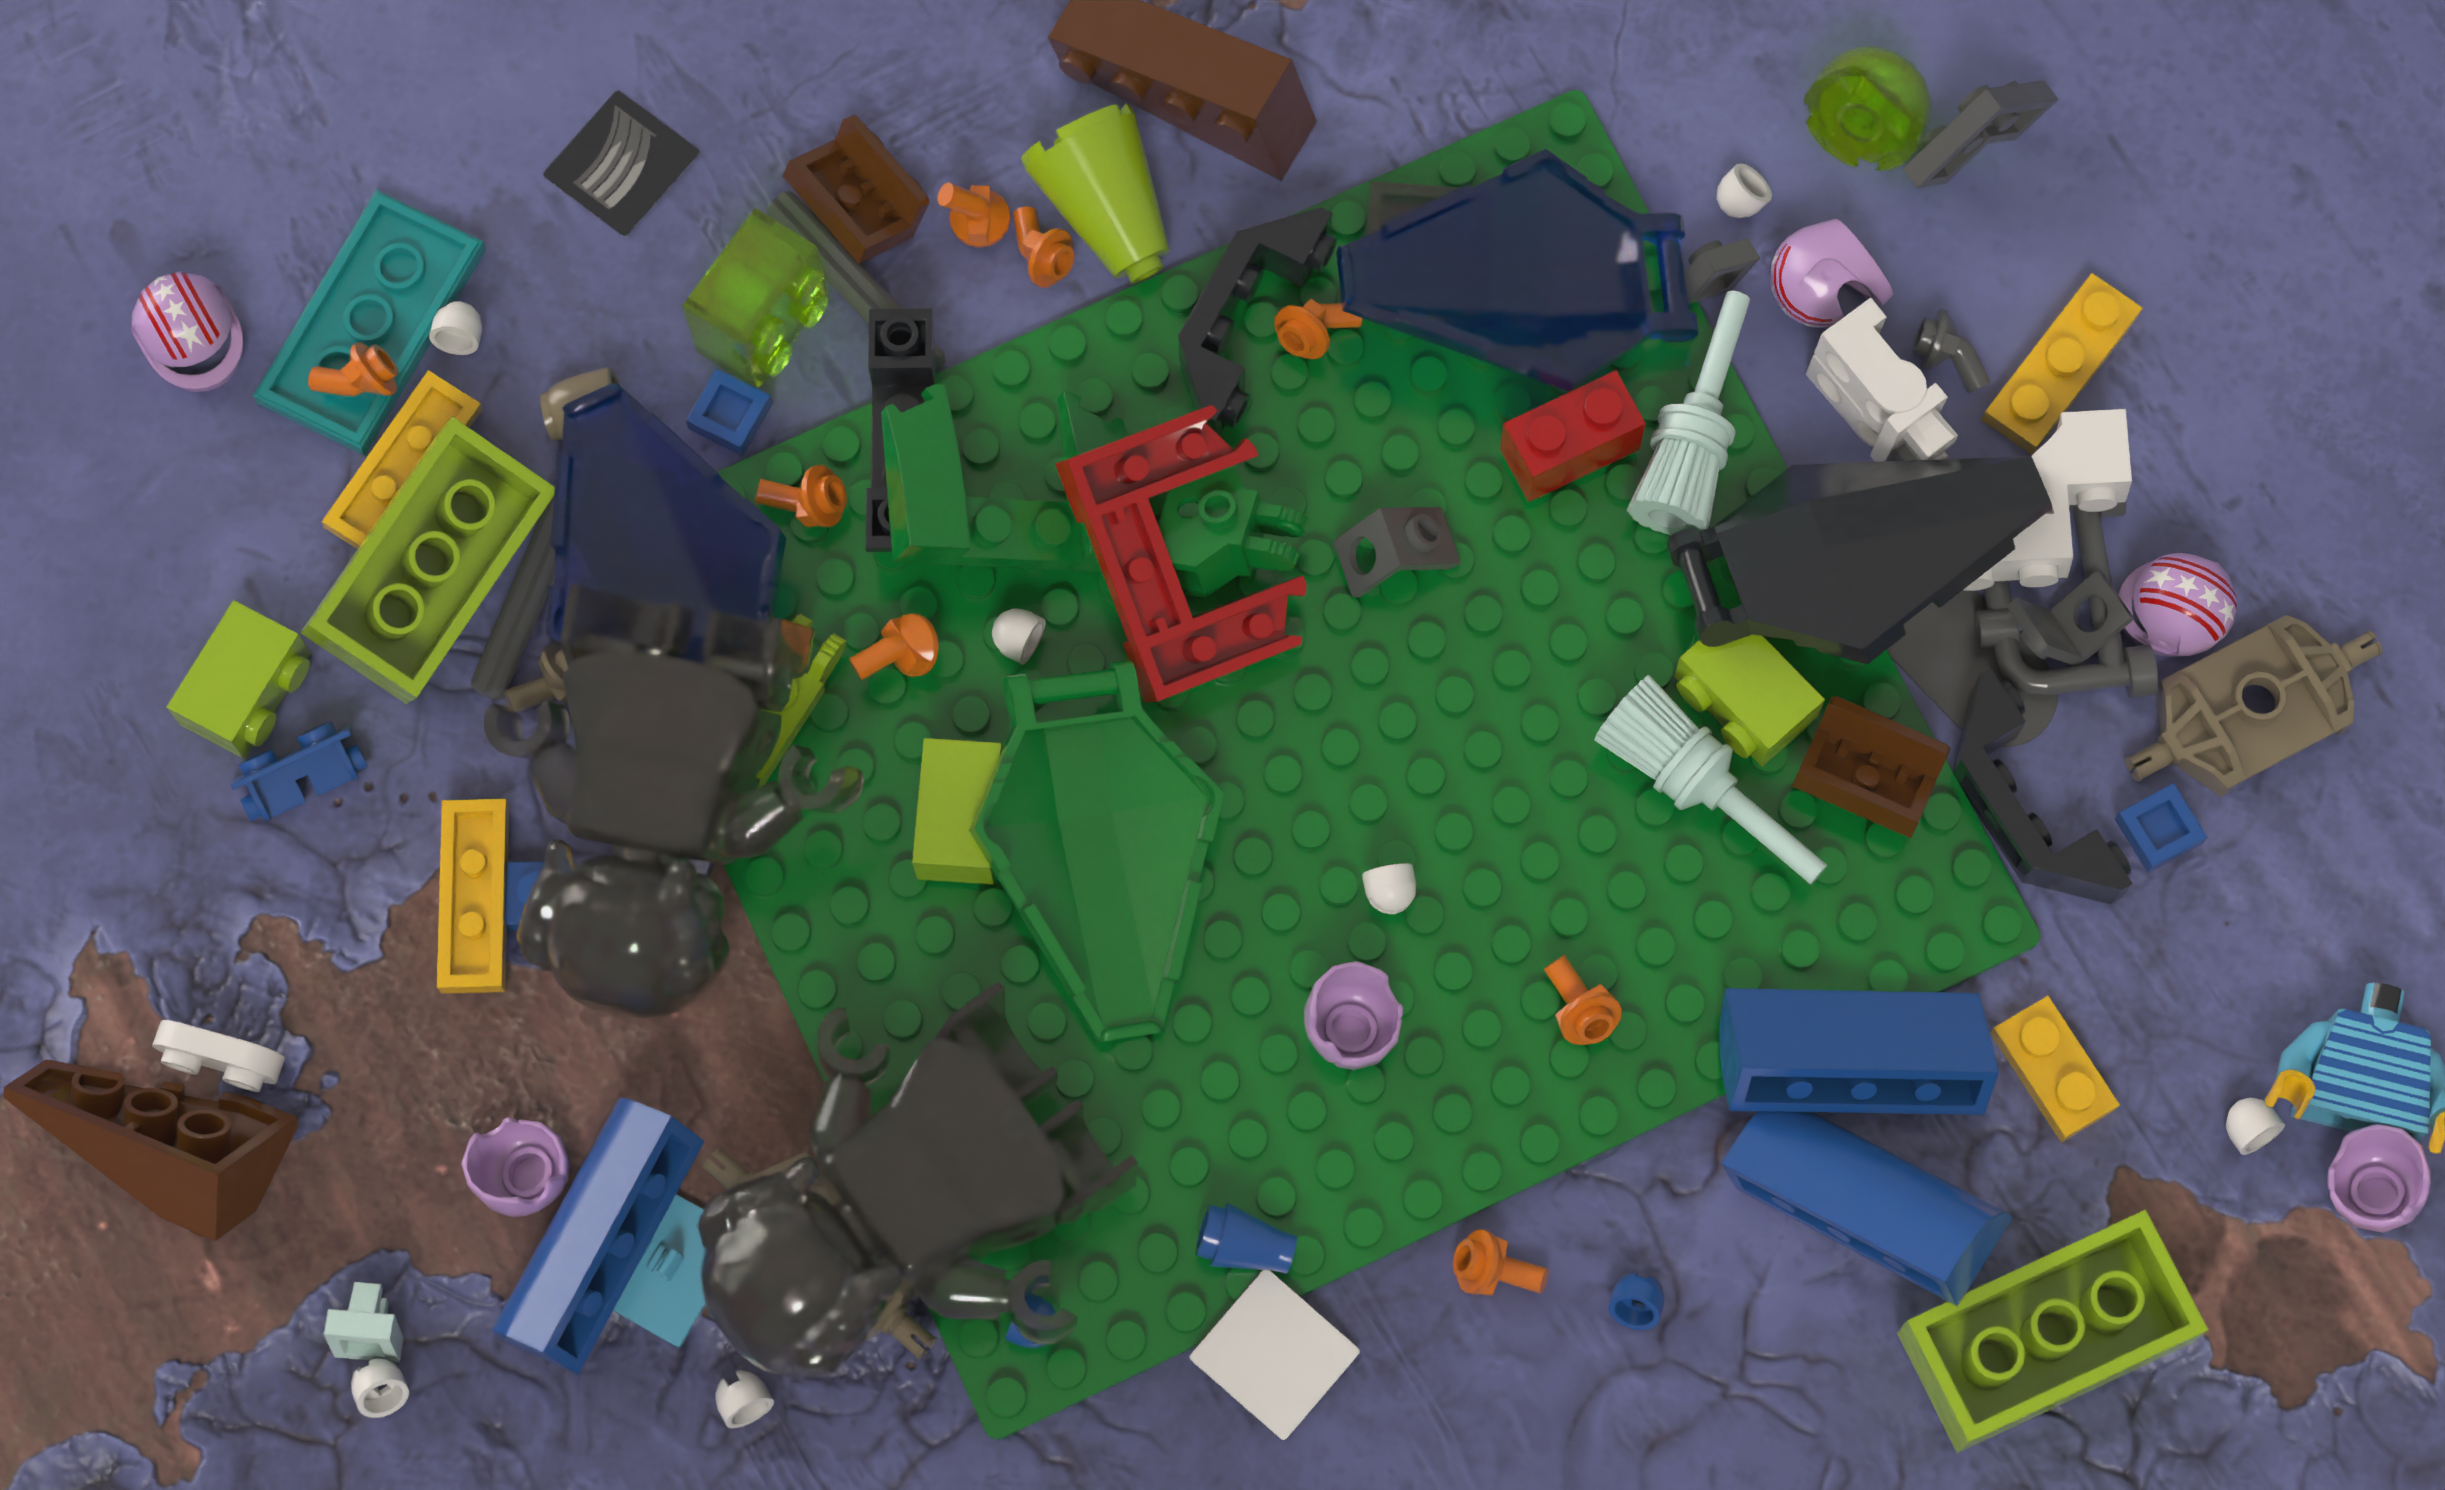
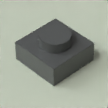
M1749 238L1722 245L1719 240L1712 241L1690 255L1688 258L1690 266L1673 286L1685 305L1732 291L1760 260V257Z

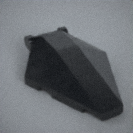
M2032 456L1791 465L1715 526L1702 531L1695 528H1686L1673 533L1667 541V549L1673 564L1680 567L1698 615L1694 621L1695 629L1703 645L1717 647L1750 635H1761L1794 640L1796 646L1816 648L1818 652L1869 664L1906 635L1904 624L1932 602L1941 608L2014 551L2016 548L2013 539L2044 514H2054V511ZM1722 556L1726 559L1742 605L1732 609L1722 607L1706 563Z

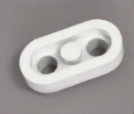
M161 1020L152 1044L153 1048L163 1053L161 1063L170 1068L197 1075L201 1066L224 1072L222 1080L226 1083L254 1092H260L263 1083H277L285 1060L283 1055L266 1047L170 1020Z

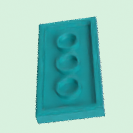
M376 190L255 391L253 398L256 403L365 456L432 343L429 339L433 318L440 308L447 306L449 303L456 302L487 250L484 242ZM356 342H362L369 348L374 344L380 346L392 358L398 369V375L394 377L397 390L391 396L367 392L358 396H341L312 391L308 386V376L314 366L341 370L348 364L351 346Z

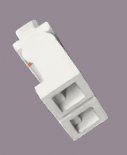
M1869 298L1821 334L1806 375L1859 438L1867 445L1873 447L1870 456L1875 462L1946 459L1948 455L1944 451L1955 442L1958 436L1940 415L1948 396L1937 383H1934L1927 389L1926 379L1922 371L1913 363L1900 360L1881 337L1880 332L1887 316L1873 299Z

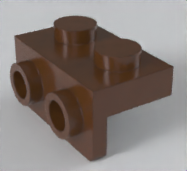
M855 114L843 119L834 140L790 160L783 173V178L858 264L913 238L929 204V198L917 180L903 169L884 147L880 138L871 132Z
M1833 696L1828 703L1792 787L1912 838L1936 780L1948 757L1950 746L1838 696Z

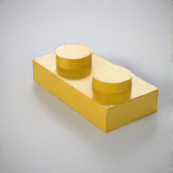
M2049 996L2044 997L1997 1025L1990 1032V1035L2061 1143L2114 1112L2120 1106Z

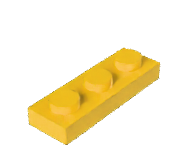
M2091 273L1986 409L1982 421L2033 455L2059 422L2061 412H2066L2137 320L2143 307Z
M428 370L322 520L323 528L358 549L441 427L453 416L470 428L482 411L481 403Z
M506 799L442 800L437 989L441 994L506 992L507 927L505 925L510 818V805Z

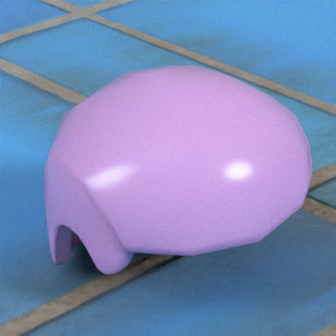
M1358 961L1332 966L1312 987L1304 1007V1026L1307 1037L1313 1047L1327 1062H1333L1337 1067L1351 1070L1378 1064L1398 1043L1402 1025L1403 1005L1395 998L1389 987V977L1381 969Z
M508 1117L503 1120L499 1127L487 1134L477 1132L473 1134L468 1141L461 1162L470 1190L490 1210L509 1217L527 1216L539 1212L551 1204L562 1194L564 1186L569 1180L571 1166L561 1137L544 1123L528 1120L517 1121L514 1118Z
M2377 1123L2351 1131L2342 1139L2341 1146L2328 1169L2327 1187L2330 1190V1198L2336 1211L2353 1226L2383 1233L2412 1222L2420 1213L2429 1195L2431 1172L2423 1146L2401 1128Z

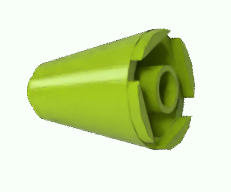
M1126 103L1121 110L1117 104L1078 118L1056 130L1058 138L1053 142V147L1045 151L1041 142L1038 141L1021 156V163L1026 173L1115 279L1128 276L1131 284H1134L1156 274L1164 268L1161 258L1170 249L1137 118L1129 103Z

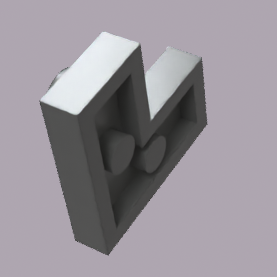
M2013 81L2005 86L1993 88L1983 85L1969 93L1959 103L1957 108L1961 113L1947 127L1942 125L1935 128L1918 142L1916 149L1919 154L1903 170L1916 188L1945 184L1987 144L2018 139L2059 99L2045 81L2023 84Z

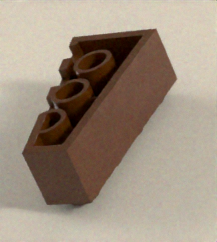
M1070 0L1048 35V39L1058 57L1060 69L1070 78L1083 84L1092 83L1280 181L1283 180L1317 123L1292 59L1142 0Z

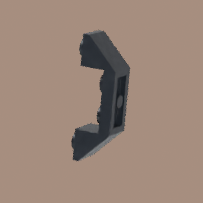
M1322 207L1236 232L1178 335L1179 359L1195 408L1199 410L1213 405L1218 410L1212 418L1208 419L1206 424L1219 436L1226 425L1232 428L1237 426L1250 400V394L1245 392V368L1217 355L1223 351L1233 332L1235 320L1230 317L1240 299L1248 303L1253 298L1263 278L1264 269L1303 288L1313 269L1321 273L1326 268L1335 250L1337 239L1332 237V212Z
M932 308L869 309L868 369L872 383L871 488H866V552H892L881 411L892 403L901 413L925 402L921 393L926 388L936 384Z
M1990 668L1980 674L1971 691L1953 769L1954 775L1971 806L2022 883L2107 904L2116 902L2123 897L2132 885L2128 877L2131 874V867L2120 847L2113 841L2106 843L2096 829L2053 855L2049 849L2052 846V839L2045 824L2035 813L2031 812L2027 815L2015 797L2014 793L2017 792V785L2009 769L2001 760L1995 759L1992 761L1988 754L2016 739L2026 722L2022 716L2025 713V706L2020 695L2010 682L2006 680L2000 682Z

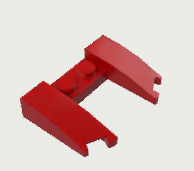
M1213 405L1055 463L1077 524L1084 522L1128 641L1122 644L1128 660H1131L1134 664L1138 687L1144 703L1158 702L1299 646L1302 642V636L1284 635L1288 596H1306L1307 584L1303 575L1199 614L1191 615L1148 498L1259 456L1256 447L1248 439H1243L1232 449L1206 424L1208 419L1212 418L1218 411Z

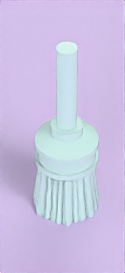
M1728 291L1725 295L1695 391L1686 394L1683 404L1666 405L1659 412V426L1653 432L1650 440V446L1654 453L1627 508V512L1633 516L1632 518L1644 527H1650L1654 531H1660L1671 536L1673 533L1686 528H1695L1700 531L1709 528L1718 473L1727 463V449L1733 443L1736 434L1733 425L1721 416L1723 404L1718 399L1750 303V298L1741 292Z
M1647 675L1621 700L1600 727L1594 741L1656 780L1653 788L1659 793L1664 792L1674 800V806L1679 810L1699 803L1705 804L1712 811L1718 806L1811 885L1828 865L1735 787L1738 779L1728 772L1733 749L1728 744L1723 745L1711 735L1712 731L1706 726L1699 729L1650 675Z

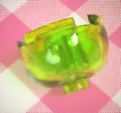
M1859 46L1833 57L1816 77L1804 98V105L1808 103L1810 116L1806 121L1808 130L1823 150L1842 163L1853 167L1858 166V157L1869 163H1879L1875 171H1888L1907 162L1926 133L1932 105L1925 77L1917 67L1896 51L1880 46Z

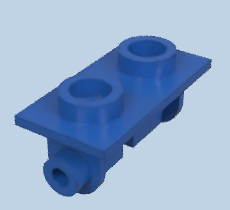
M328 721L297 736L300 748L278 758L273 748L239 763L238 767L242 775L232 779L230 785L233 790L244 785L247 786L250 794L241 798L240 801L249 820L252 822L263 817L264 821L267 822L273 817L305 803L306 799L296 780L306 775L317 796L351 780L358 779V771L367 768L368 764L358 744L346 749L342 739L351 735L352 729L350 725L336 730L332 721Z

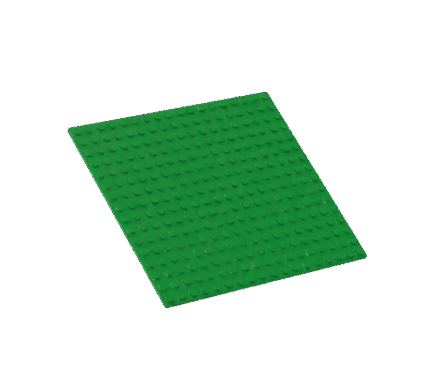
M1572 90L1293 214H1300L1320 207L1332 212V237L1337 239V244L1326 268L1321 273L1313 269L1303 288L1264 269L1263 278L1253 298L1248 303L1240 299L1230 317L1235 320L1233 332L1223 351L1217 355L1245 368V392L1250 394V400L1237 426L1232 428L1226 425L1220 437L1232 449L1243 439H1248L1256 447L1259 456L1234 465L1246 489L1258 491L1261 502L1282 505L1286 508L1289 506L1293 509L1296 508L1298 511H1303V514L1310 521L1303 537L1290 538L1289 536L1282 537L1264 534L1263 538L1272 539L1273 541L1286 542V544L1292 545L1299 553L1293 571L1279 572L1278 570L1272 571L1253 567L1251 577L1238 575L1206 598L1185 594L1184 596L1193 616L1303 575L1307 584L1306 596H1288L1284 635L1302 636V642L1299 646L1158 702L1144 703L1139 689L1141 706L1144 712L1170 741L1173 740L1184 754L1189 756L1225 793L1213 842L1208 844L1199 883H1202L1198 905L1179 981L1174 982L1163 1027L1164 1032L1097 1042L996 874L994 876V884L920 880L916 878L912 864L924 738L1001 743L1003 750L1012 728L1003 692L1005 676L1026 674L1028 680L1069 675L1107 670L1111 662L1128 660L1122 644L1128 641L1102 572L893 563L892 552H866V488H871L872 403L686 485L742 577L730 589L647 637L632 642L587 568L889 1225L921 1254L915 1281L985 1433L993 1440H1001L1179 1356L1197 1347L1263 1271L1260 1269L1210 1267L1209 1259L1195 1256L1198 1234L1209 1204L1224 1208L1228 1202L1283 1232L1297 1235L1293 1260L1287 1274L1274 1270L1270 1271L1299 1297H1303L1725 1096L1720 1062V1018L1725 988L1944 992L2032 950L2040 940L2038 927L1947 760L1936 780L1912 838L1792 787L1828 703L1833 696H1838L1934 738L1887 650L1869 664H1864L1818 652L1816 648L1796 646L1794 640L1763 636L1825 701L1818 718L1763 767L1751 755L1748 758H1743L1733 750L1728 772L1738 779L1735 787L1828 865L1811 885L1718 806L1712 811L1705 804L1699 803L1679 810L1674 806V800L1664 792L1659 793L1653 788L1656 780L1594 741L1600 727L1621 700L1641 680L1650 675L1699 729L1706 726L1712 731L1711 735L1723 745L1727 744L1721 734L1723 726L1707 710L1700 713L1693 709L1681 696L1676 686L1679 681L1674 675L1679 658L1699 641L1694 622L1698 615L1680 567L1673 564L1667 549V541L1670 535L1640 525L1627 512L1631 499L1654 453L1650 446V440L1653 432L1659 426V412L1666 405L1683 404L1686 394L1695 391L1714 331L1699 303L1694 302L1685 305L1674 288L1673 284L1682 275V272L1591 104L1581 91ZM1230 243L937 373L936 384H945L958 443L965 497L1067 502L1066 492L1055 466V463L1063 461L1057 398L1063 391L1072 392L1081 397L1079 407L1109 423L1115 417L1122 419L1128 436L1196 411L1179 359L1178 335ZM1310 299L1318 304L1359 302L1362 308L1361 326L1326 328L1330 344L1322 357L1307 359L1294 356L1286 351L1279 342L1274 327V320L1277 313L1283 307L1289 305L1303 307ZM1731 362L1718 400L1723 404L1721 416L1733 425L1736 434L1733 443L1727 449V463L1718 473L1709 528L1715 526L1788 469ZM1617 370L1646 423L1640 450L1528 502L1500 451L1503 423ZM815 465H824L831 469L843 482L847 494V502L843 509L842 517L835 526L806 527L796 518V512L754 502L760 478L800 488L805 472ZM1168 491L1148 498L1157 524ZM1440 507L1457 550L1460 564L1452 569L1399 570L1362 597H1352L1334 546V540L1379 508ZM1365 537L1357 547L1356 560L1360 570L1368 574L1374 567L1376 552L1372 542ZM1722 556L1706 562L1722 607L1732 609L1742 605L1725 557ZM712 568L677 569L675 572L678 585L687 592L713 577ZM633 582L627 584L619 592V596L633 619L646 617L655 606V594L644 583ZM1011 609L1028 610L1044 618L1046 621L1041 641L1025 664H1020L1000 653L992 638L994 621L1001 613ZM917 613L925 616L932 623L937 634L939 649L937 660L928 673L923 676L910 677L902 674L893 662L862 681L859 679L850 664L849 658L883 639L881 631L889 620ZM802 614L813 621V626L807 642L801 647L791 665L808 674L821 645L833 633L845 639L847 645L842 657L824 684V694L760 793L756 795L703 764L701 757L769 652L774 654L779 640L797 615ZM1112 695L1033 705L1036 723L1117 712L1115 699ZM1412 864L1416 879V893L1410 905L1405 910L1396 914L1381 913L1371 906L1365 894L1362 874L1382 866ZM1563 955L1567 957L1588 990L1602 984L1611 995L1617 998L1621 1006L1622 1013L1619 1023L1613 1032L1601 1042L1586 1045L1572 1044L1561 1033L1555 1014L1567 1004L1544 971V968ZM1353 961L1361 962L1385 972L1389 977L1388 983L1397 1001L1403 1005L1402 1025L1396 1046L1378 1064L1356 1070L1340 1068L1333 1062L1324 1060L1308 1039L1304 1026V1007L1315 982L1332 966ZM1024 1290L1041 1296L1050 1302L1058 1313L1059 1325L1054 1331V1338L1047 1345L1036 1349L1021 1347L1005 1340Z

